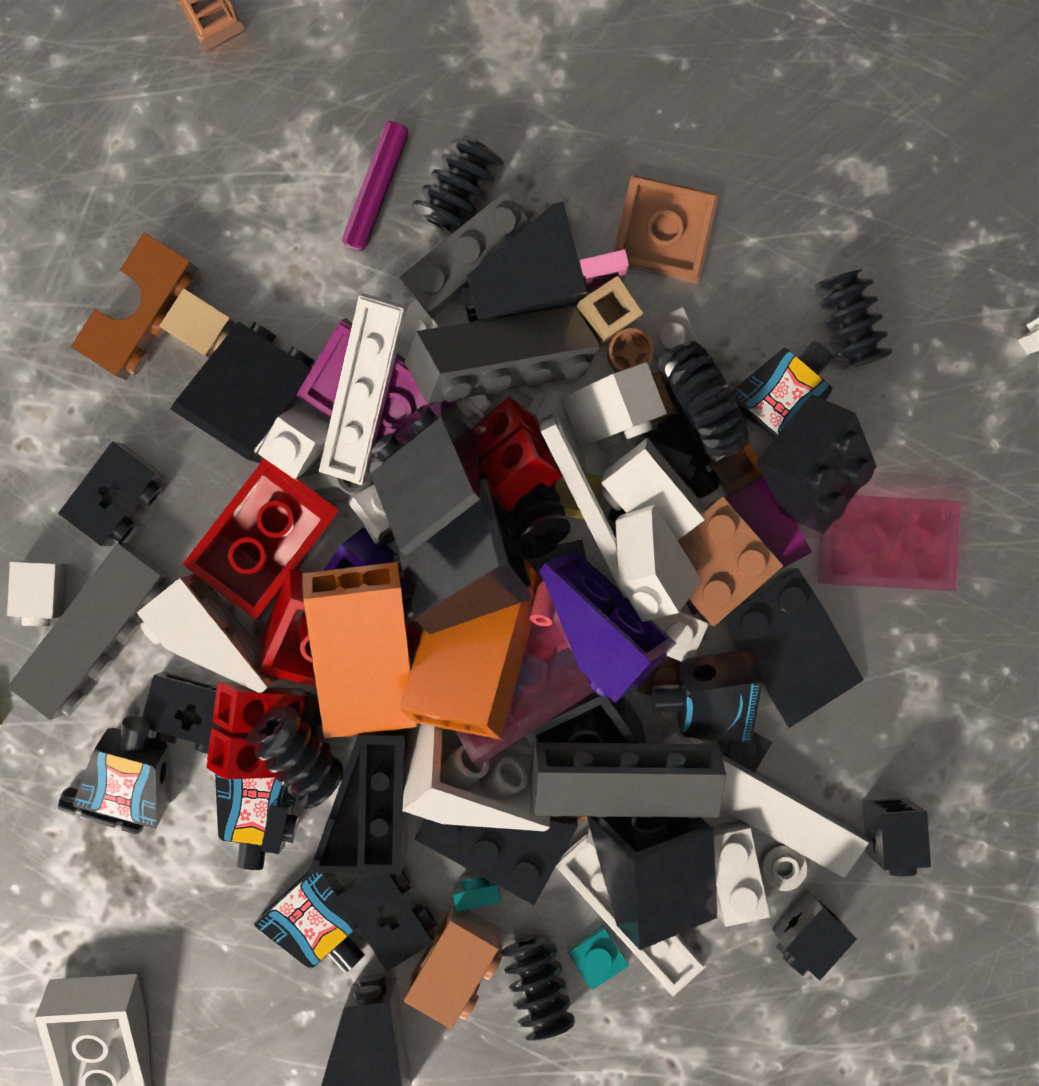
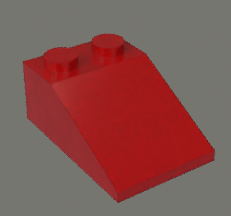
M264 458L182 565L254 620H262L277 600L289 569L297 571L300 569L340 511L299 479L292 478Z
M290 568L259 639V672L317 688L303 600L302 573L304 572ZM405 622L410 663L418 647L422 631Z

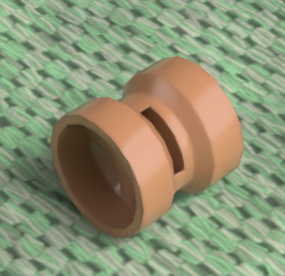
M627 328L619 331L613 337L607 350L609 366L615 373L645 362L649 366L654 357V345L651 338L644 331L637 328Z

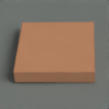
M631 175L614 252L626 251L629 269L698 284L719 194Z

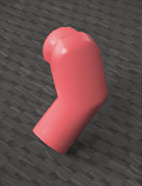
M542 580L536 589L529 619L536 625L550 626L553 623L555 607L545 582Z

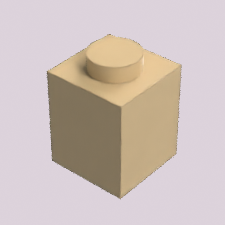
M618 276L580 300L576 306L600 346L611 340L619 331L635 324L644 314Z
M183 288L159 327L209 358L236 325V322Z

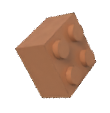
M723 496L716 498L705 508V520L678 540L702 580L688 599V602L702 619L713 627L783 567Z
M453 902L435 933L433 943L427 947L412 972L403 1002L451 1030L459 1017L466 1021L478 1001L479 995L476 993L480 987V980L483 977L489 981L501 962L502 956L500 951L503 945L499 943L500 928L469 910L456 912L455 903Z

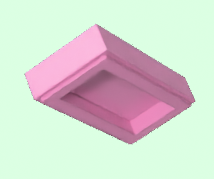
M625 250L579 261L587 293L597 290L616 276L623 283L629 267Z

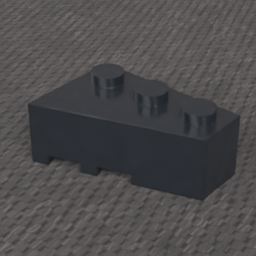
M408 728L394 732L380 731L358 734L309 872L402 874L405 863L406 812L402 810Z
M550 816L549 829L546 831L441 824L424 818L414 840L526 902L535 905L578 827V821L566 817Z

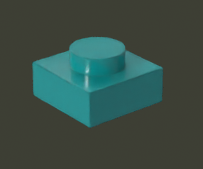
M478 874L465 876L460 879L461 884L454 886L453 899L456 912L501 903L500 887Z
M605 925L567 948L568 955L591 990L629 967L627 959Z

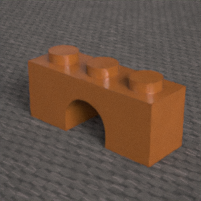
M143 232L120 268V271L135 280L140 288L141 302L137 311L125 319H112L99 310L94 309L70 347L124 380H127L130 374L137 375L149 357L146 349L155 336L160 338L166 332L159 326L183 288L190 293L197 282V277L194 274L198 268L186 258Z

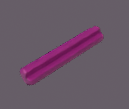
M393 121L385 123L342 236L343 244L354 250L363 251L367 246L408 137V129L400 123Z

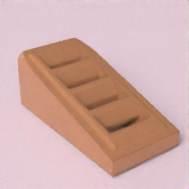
M178 0L206 51L245 30L229 0H217L197 12L194 11L193 6L205 0ZM224 9L226 13L224 16L202 26L200 21Z

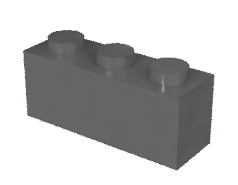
M505 191L399 278L410 295L421 304L431 318H434L462 295V289L469 288L467 275L527 227L531 221Z

